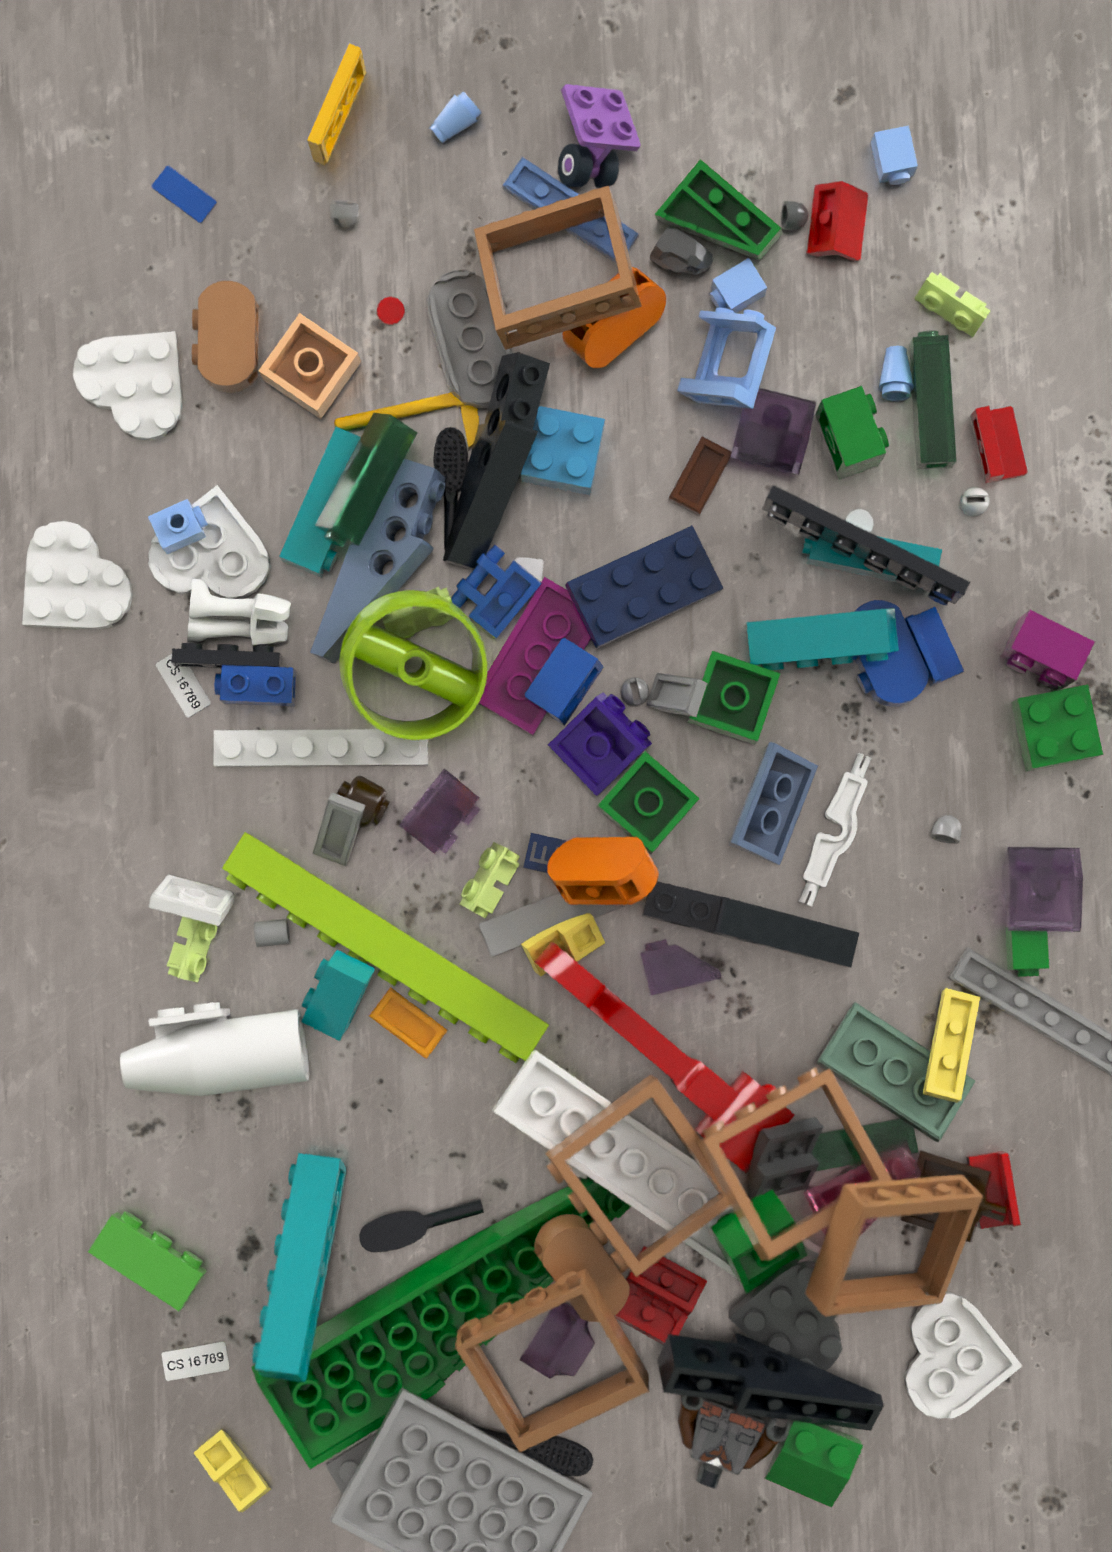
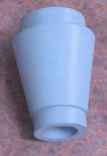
M463 91L457 97L454 94L429 128L444 143L447 139L478 122L476 118L482 112Z
M890 346L885 350L879 390L882 392V398L885 400H907L914 389L907 349L903 346Z

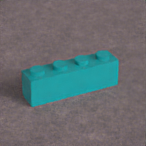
M335 427L279 555L282 562L322 578L325 570L328 572L332 570L338 552L333 550L338 539L344 540L352 523V520L348 519L353 506L359 507L366 488L362 486L367 473L373 475L380 459V455L376 454L377 447L374 442Z
M895 608L746 622L750 663L754 665L762 664L763 668L769 670L784 669L783 662L791 661L797 662V668L818 666V659L831 658L832 665L853 663V656L866 655L867 662L888 660V652L899 651Z

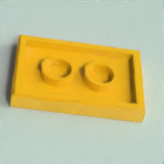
M350 43L307 139L313 161L322 165L328 163L366 75L361 48Z

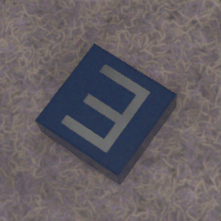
M531 833L523 868L548 873L547 866L550 857L566 840Z

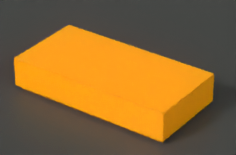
M391 987L369 1015V1017L425 1059L429 1057L448 1031Z

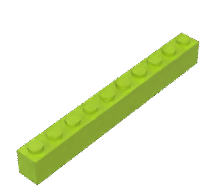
M246 832L222 867L223 870L229 873L226 880L242 890H245L247 885L260 893L256 899L272 909H275L277 904L290 911L286 918L302 928H305L307 924L312 925L319 930L316 937L335 948L337 943H340L350 950L347 955L365 964L370 962L380 969L377 976L393 986H396L398 981L411 989L407 995L423 1005H426L430 1000L441 1007L437 1014L455 1025L458 1020L463 1021L471 1027L468 1031L470 1035L484 1044L489 1039L502 1046L498 1052L514 1063H517L520 1058L524 1061L529 1058L549 1026L542 1019Z

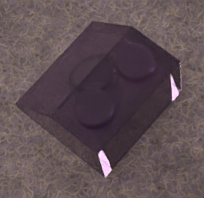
M759 388L753 409L742 408L730 457L739 459L747 464L771 467L783 473L799 474L809 442L816 402Z
M444 768L399 826L433 854L437 855L440 850L446 854L459 838L455 832L464 822L468 826L481 811V808L477 806L480 798Z
M1007 847L1002 879L1008 931L1080 932L1083 898V871L1080 848Z
M666 939L645 944L646 952L639 953L649 996L722 978L720 970L677 944L668 946Z

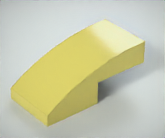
M587 913L556 924L531 937L521 945L533 970L539 976H542L546 972L534 961L551 941L576 962L605 944V941L593 915Z
M222 1429L194 1452L214 1482L220 1484L239 1512L246 1511L271 1490L242 1450Z

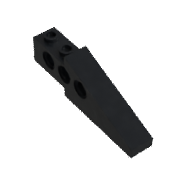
M520 352L502 356L485 422L478 425L443 561L474 570L478 565L476 561L481 554H487L538 431L533 430L550 363Z
M657 881L653 890L647 895L642 914L643 917L849 968L852 966L859 932Z
M739 1333L734 1334L730 1343L669 1334L657 1359L663 1393L733 1402L735 1413L871 1431L884 1407L880 1394Z

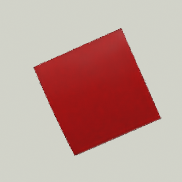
M644 1246L640 1253L647 1249V1247ZM662 1257L637 1277L629 1271L626 1277V1281L629 1284V1296L624 1307L615 1315V1318L664 1345L669 1334L679 1335L689 1314L692 1313L707 1280Z

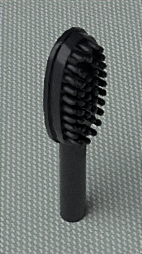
M453 427L444 428L438 434L433 458L434 468L446 477L444 481V550L447 546L458 504V493L462 489L468 467V450L465 437L460 430Z
M477 1199L426 1215H422L417 1211H401L387 1214L366 1224L360 1231L359 1240L362 1247L370 1252L397 1250L421 1239L429 1228L484 1213L481 1200Z
M472 1424V1426L518 1450L509 1434ZM554 1436L522 1451L525 1455L566 1476L585 1475L591 1470L593 1465L592 1454L586 1447L558 1436Z

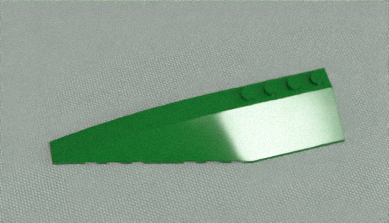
M590 1177L580 1180L610 1222L615 1217L620 1218L631 1207ZM569 1186L462 1241L318 1326L315 1331L306 1382L263 1377L255 1369L256 1365L251 1366L257 1385L310 1470L380 1428L401 1388L424 1400L435 1395L446 1385L444 1381L456 1370L459 1372L466 1365L455 1348L457 1332L464 1323L474 1318L480 1320L492 1314L498 1306L504 1303L513 1304L523 1299L531 1290L538 1287L544 1289L554 1281L534 1251L535 1240L540 1229L552 1218L565 1214L582 1217L588 1226L594 1222L586 1210L580 1214L567 1197L573 1192ZM494 1336V1337H492V1338H490V1339H488V1340H486V1341L480 1343V1344H479L480 1347H481L483 1344L486 1346V1345H487L489 1342H491L496 1336Z

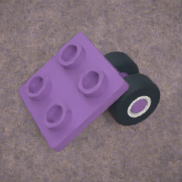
M565 84L561 92L579 144H568L561 151L558 159L559 178L564 185L569 187H582L590 178H594V186L596 188L612 186L616 182L619 173V160L613 149L637 151L641 147L623 93L620 90Z

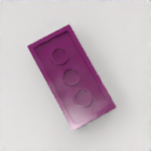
M546 577L543 578L542 584L534 593L488 670L484 692L478 703L534 736L547 711L529 701L525 697L526 691L562 638H566L583 650H585L591 640L568 590Z

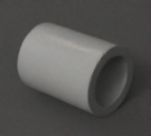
M287 919L254 922L257 947L290 943Z

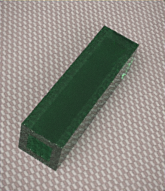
M922 331L917 334L918 337H913L909 343L910 370L914 385L912 405L917 470L952 468L957 459L949 335H939L938 331Z
M373 413L315 524L316 527L326 532L324 536L326 540L339 547H343L345 543L356 546L360 545L417 435L416 431L392 415Z

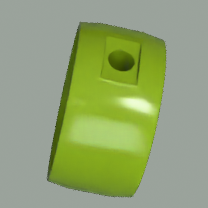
M404 590L386 594L372 601L351 622L340 650L341 679L354 708L370 725L394 737L408 740H424L448 733L471 715L484 692L487 678V656L478 630L459 607L433 593ZM413 606L431 607L447 612L461 621L468 632L472 646V667L468 669L374 623L393 611ZM354 657L401 678L409 685L418 686L452 702V704L438 714L415 721L394 720L379 715L368 708L355 693L352 679ZM409 658H421L422 665L419 670L411 673L405 671V662Z

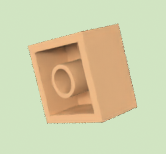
M299 313L264 362L259 373L265 382L319 419H322L360 365L361 360L358 352Z

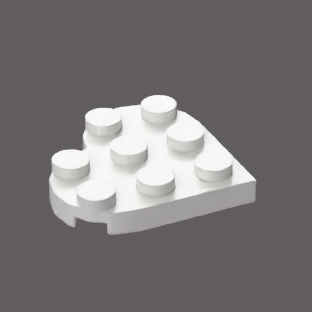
M176 331L105 337L91 341L89 344L79 348L77 358L74 361L73 377L76 388L86 401L91 402L98 408L112 409L114 419L120 428L138 440L152 441L162 438L175 427L178 419L180 420L183 406Z
M218 485L192 504L193 508L198 505L200 506L208 523L207 526L202 527L206 535L205 538L169 554L162 549L156 535L152 538V545L148 553L149 568L157 581L167 589L178 594L191 592L192 579H200L205 581L207 587L219 596L229 599L245 598L256 592L270 573L269 555L262 541Z
M60 521L37 528L27 551L22 625L27 627L98 630L110 628L113 626L112 624L121 620L123 615L130 610L133 598L131 582L124 570L112 561L101 559L99 557L98 545L93 540L91 534L78 524Z
M946 1292L942 1303L921 1305L915 1311L914 1317L910 1322V1330L912 1332V1340L919 1353L910 1362L904 1379L907 1392L913 1404L925 1415L938 1419H954L971 1409L1022 1367V1364L979 1310L964 1297Z

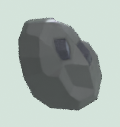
M669 226L653 248L650 259L665 270L670 269L675 273L688 272L697 275L709 269L713 263V254L686 233Z

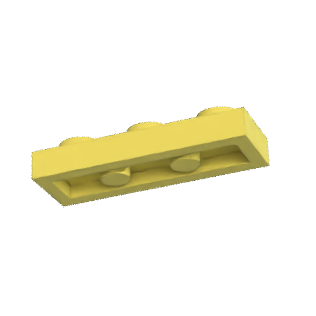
M948 988L942 991L923 1088L924 1095L955 1103L961 1101L979 1007V996Z

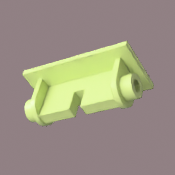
M931 272L914 299L923 304L928 310L935 312L953 324L957 329L973 337L991 311L985 307L987 303L982 302L967 291L961 299L955 296L960 288L958 285L944 277L941 273L936 275Z
M439 587L427 591L452 602L447 588L440 590ZM423 606L402 608L382 617L386 630L404 639L429 627L444 625L449 620L455 618L442 610Z
M493 842L492 846L482 853L479 860L480 867L474 878L465 884L461 893L462 900L459 904L485 919L488 913L493 914L504 893L493 885L498 880L508 886L520 865L517 863L520 856L508 850V848Z
M182 916L177 935L187 938L186 945L174 942L166 965L169 967V975L198 983L200 975L206 967V956L211 940L216 935L217 925Z

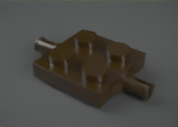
M923 1150L920 1151L916 1167L909 1177L891 1172L890 1170L888 1171L889 1176L895 1180L963 1175L983 1196L967 1236V1242H972L977 1223L983 1216L1001 1222L1005 1220V1215L995 1213L992 1210L1006 1214L1008 1207L987 1202V1187L991 1171ZM940 1212L902 1215L901 1221L933 1231Z

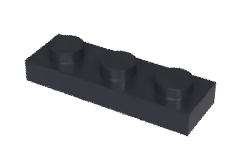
M182 643L181 649L172 648L171 663L175 667L222 668V665L282 667V655L279 652H274V647L253 646V651H238V645L218 644L217 650H203V644Z

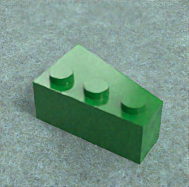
M701 159L654 214L657 221L759 261L783 234L782 228Z

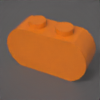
M632 267L642 307L563 332L565 345L592 368L607 366L656 324L664 312L666 306L664 290L638 268ZM619 273L615 275L610 281L619 279Z
M638 837L572 838L555 850L547 866L550 878L564 901L569 905H632L646 897L653 890L658 880V869L643 842Z

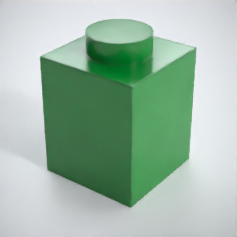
M1047 925L1006 927L1007 970H1017L1018 977L1039 976V969L1049 968Z

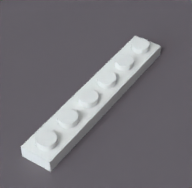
M378 729L214 730V766H428V739H402L383 733Z

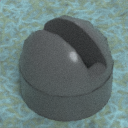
M784 201L781 210L783 230H797L802 228L807 222L808 210L802 203Z

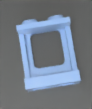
M717 307L715 312L700 310L699 318L709 323L710 328L695 379L681 378L677 391L696 403L753 409L776 327L765 321V316L762 313L753 310H744L743 314H737L732 310ZM732 331L757 333V340L747 374L742 378L718 376L717 374L727 337Z

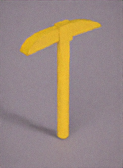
M450 392L336 418L334 426L347 431L456 406L461 409L469 450L474 444L479 417L477 408L465 405Z

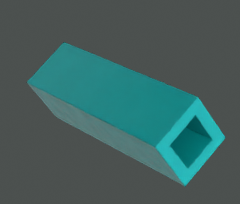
M806 537L804 538L802 553L808 554L806 562L808 565L896 582V575L886 570L882 574L872 571L863 565L865 560L853 554L850 558L842 556L831 549V543L819 538L818 542ZM880 537L937 566L940 564L942 549Z

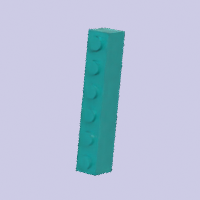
M298 1153L296 1164H292L288 1177L289 1185L292 1186L290 1197L284 1200L281 1211V1218L285 1221L283 1232L277 1235L274 1245V1254L278 1256L275 1270H270L267 1279V1291L270 1292L268 1306H263L260 1314V1328H263L261 1341L255 1343L252 1354V1363L256 1365L255 1369L263 1377L306 1382L347 1171L341 1158Z

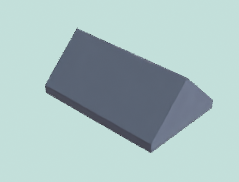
M769 742L761 758L728 845L780 865L818 765L776 743Z

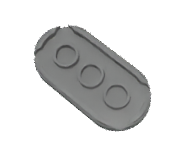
M453 270L442 275L431 288L427 298L428 318L446 382L451 393L465 405L475 408H488L501 358L503 355L512 354L513 352L511 348L505 350L495 330L485 279L469 270Z

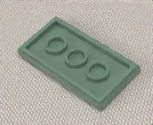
M856 1002L851 1005L816 1062L822 1068L830 1069L833 1075L935 1142L941 1140L975 1083L974 1079L968 1075L965 1076L962 1098L958 1103L924 1095L923 1088L931 1051Z

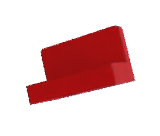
M843 181L815 185L807 254L814 257L840 255L852 261H859L861 259L868 193Z
M990 406L976 408L970 416L986 484L1026 475L1028 470L1013 407L1008 406L990 410Z
M1004 1151L967 1156L968 1165L992 1172L987 1187V1202L1008 1207L1006 1214L992 1210L995 1213L1005 1215L1004 1222L983 1216L978 1222L979 1228L985 1229L1003 1225L1020 1226L1021 1222L1009 1154Z

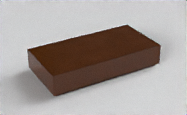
M702 436L668 500L700 516L733 452Z

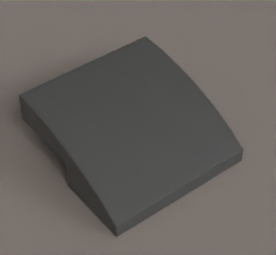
M816 1117L761 1129L754 1147L749 1170L748 1197L750 1200L757 1195L765 1194L773 1189L777 1196L807 1189L819 1165V1162L811 1152L824 1128Z

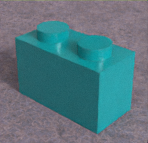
M339 950L335 951L329 961L323 958L314 975V978L319 980L316 989L310 987L302 1002L301 1007L305 1008L306 1012L301 1022L340 1041L352 1022L375 968Z

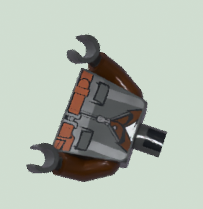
M682 1395V1403L677 1419L682 1444L689 1449L691 1458L702 1462L696 1481L714 1489L718 1486L723 1470L739 1475L742 1469H751L769 1455L778 1442H782L787 1438L791 1422H788L785 1427H779L775 1424L777 1418H770L766 1428L767 1421L765 1417L735 1413L734 1406L719 1400Z

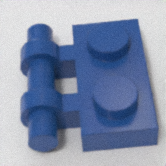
M494 544L487 554L482 553L477 559L478 565L466 579L462 578L456 585L458 589L452 595L451 600L459 608L463 606L468 598L475 602L477 605L469 613V617L497 638L542 583L515 560L511 562L506 570H503L497 563L504 556L505 552ZM490 573L497 581L484 595L477 587Z

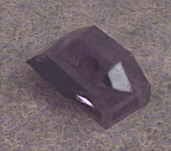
M568 1302L550 1309L519 1360L549 1379L556 1375L574 1377L595 1344L588 1328V1321L581 1319L574 1307Z

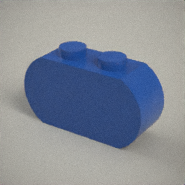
M873 600L864 603L854 612L895 608L899 651L888 652V660L867 662L866 655L853 656V661H856L861 672L857 674V679L865 694L870 692L873 700L890 707L902 706L911 702L924 690L928 682L929 671L900 608L888 601Z

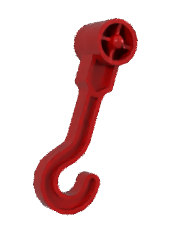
M552 941L534 961L671 1078L675 1088L706 1113V1116L694 1129L703 1138L706 1137L703 1131L721 1120L725 1126L737 1119L734 1114L736 1111L751 1103H754L756 1108L768 1102L765 1095L777 1089L772 1084L761 1086L744 1071L741 1072L731 1086L728 1085L700 1060L683 1053ZM784 1107L722 1142L719 1146L726 1159H729L747 1174L750 1170L754 1147L761 1129L787 1124L793 1119L795 1114L787 1107Z

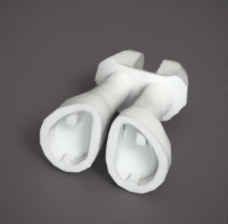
M192 579L187 642L198 643L206 638L231 636L251 638L252 647L284 642L288 636V625L283 620L289 617L291 603L285 599L259 593L256 594L255 598H220L210 594L205 581ZM207 616L249 617L250 620H219Z

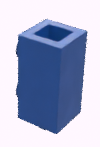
M222 665L221 674L216 673L215 695H220V701L224 704L295 707L297 671L292 667Z

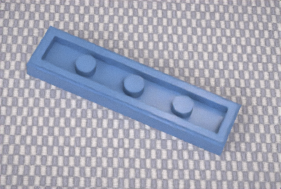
M523 157L503 184L505 191L533 209L579 195ZM605 216L564 229L616 263ZM621 222L629 252L639 237V233Z

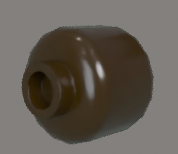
M356 776L351 783L343 781L336 793L366 805L359 826L362 829L368 828L371 824L377 826L390 801L385 799L386 790L363 776Z

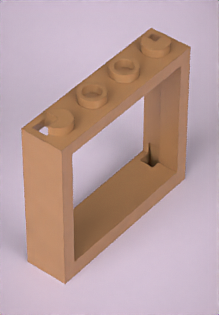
M609 186L593 189L587 193L559 200L553 204L525 211L519 215L491 222L474 229L495 330L505 350L642 307L617 205ZM605 216L620 275L619 279L510 314L505 313L493 252Z
M815 1067L797 1077L800 1084L787 1090L785 1085L765 1095L768 1102L756 1108L754 1103L741 1108L734 1113L737 1118L735 1121L726 1126L722 1120L711 1125L703 1131L706 1137L696 1142L761 1260H770L829 1226L839 1198L770 1238L721 1150L719 1144L817 1088L822 1087L872 1177L866 1183L892 1181L830 1069L818 1072Z
M651 1074L545 1153L551 1161L546 1168L558 1184L565 1180L573 1191L567 1196L580 1214L586 1210L594 1220L589 1225L591 1230L601 1243L608 1239L616 1250L610 1254L613 1260L623 1272L629 1268L636 1277L730 1206L726 1195L696 1143L701 1140L658 1079ZM650 1098L719 1194L635 1257L566 1161Z
M963 1175L845 1184L805 1294L823 1316L942 1303L983 1196ZM940 1212L917 1273L843 1281L865 1219Z
M586 1268L577 1273L574 1271L562 1275L556 1283L544 1289L542 1287L535 1288L528 1292L523 1299L513 1304L504 1303L498 1306L492 1314L480 1320L477 1318L471 1319L464 1323L457 1332L455 1348L519 1452L649 1392V1373ZM583 1294L627 1369L523 1418L479 1344Z

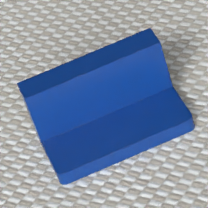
M936 607L905 618L929 671L928 683L930 687L964 672Z
M562 638L526 691L525 697L547 711L553 719L565 726L604 666L596 657L566 638Z

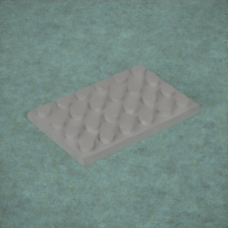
M401 1388L332 1513L330 1521L386 1552H561L593 1492L432 1403Z

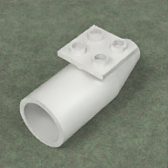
M220 1002L194 1005V1013L185 1014L184 1007L158 1010V1018L148 1019L149 1026H154L156 1039L122 1052L120 1055L121 1074L126 1089L201 1097L309 1081L307 1043L299 1009L227 1019V1016H230V1008L220 1009Z

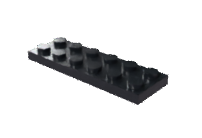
M772 485L762 507V510L768 512L766 517L771 521L786 526L788 522L799 527L798 533L815 542H818L819 538L832 544L831 549L834 552L848 558L853 554L865 560L863 565L872 571L882 574L886 570L897 576L895 581L913 590L918 586L928 591V597L945 606L949 602L956 604L964 596L970 584L969 581L775 485Z

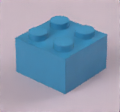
M539 406L533 430L538 432L521 471V482L591 495L605 419Z

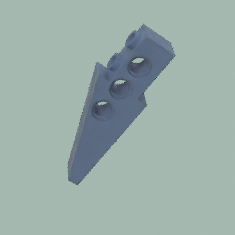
M396 457L373 522L359 519L310 653L322 660L335 664L340 658V650L346 631L356 615L377 598L397 592L433 551L434 547L423 540V537L431 530L433 510L436 502L442 499L445 492L444 481L446 477L438 470ZM418 494L416 504L407 508L408 499L412 495ZM405 527L404 537L399 541H395L396 532L400 528ZM393 560V568L389 573L383 575V566L388 561Z

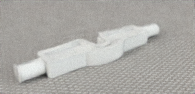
M857 753L851 772L844 773L837 792L825 812L826 819L840 825L841 834L835 837L819 832L815 836L809 862L802 877L807 882L798 902L805 904L810 891L811 893L806 903L807 906L813 907L819 888L827 886L838 856L849 848L855 838L857 831L856 811L868 783L864 779V775L870 760H872V758L866 756L861 768H859L864 754Z

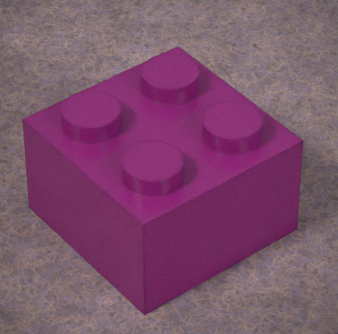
M1029 610L1018 619L1000 657L1008 660L1006 666L1023 674L1028 670L1040 676L1038 679L1040 683L1057 690L1059 686L1065 688L1077 680L1095 641Z

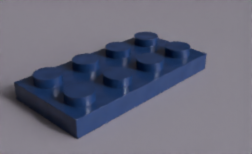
M693 525L570 580L565 584L596 649L724 589Z

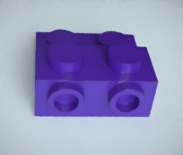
M604 692L596 696L548 744L596 796L601 794L652 745L648 739L650 732L646 726L638 720L631 722L623 713L626 708L622 701L615 695L610 694L607 696Z

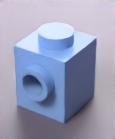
M188 499L148 516L159 543L167 554L206 537L202 528L208 525L200 506L198 505L193 508Z

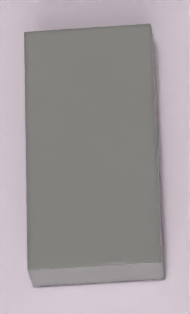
M657 673L646 706L658 711L696 717L707 683L695 678Z
M331 793L313 854L346 866L350 859L366 805Z

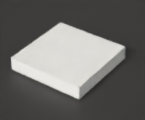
M167 875L151 895L149 908L219 926L233 906L236 894L225 889Z

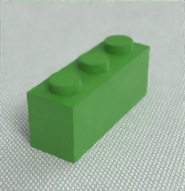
M124 1211L122 1215L118 1212L112 1214L88 1253L174 1309L182 1310L207 1272L206 1269L201 1267L203 1261L189 1251L185 1250L181 1254L170 1247L173 1243L172 1240L160 1232L154 1231L153 1234H150L140 1227L143 1222L131 1213Z

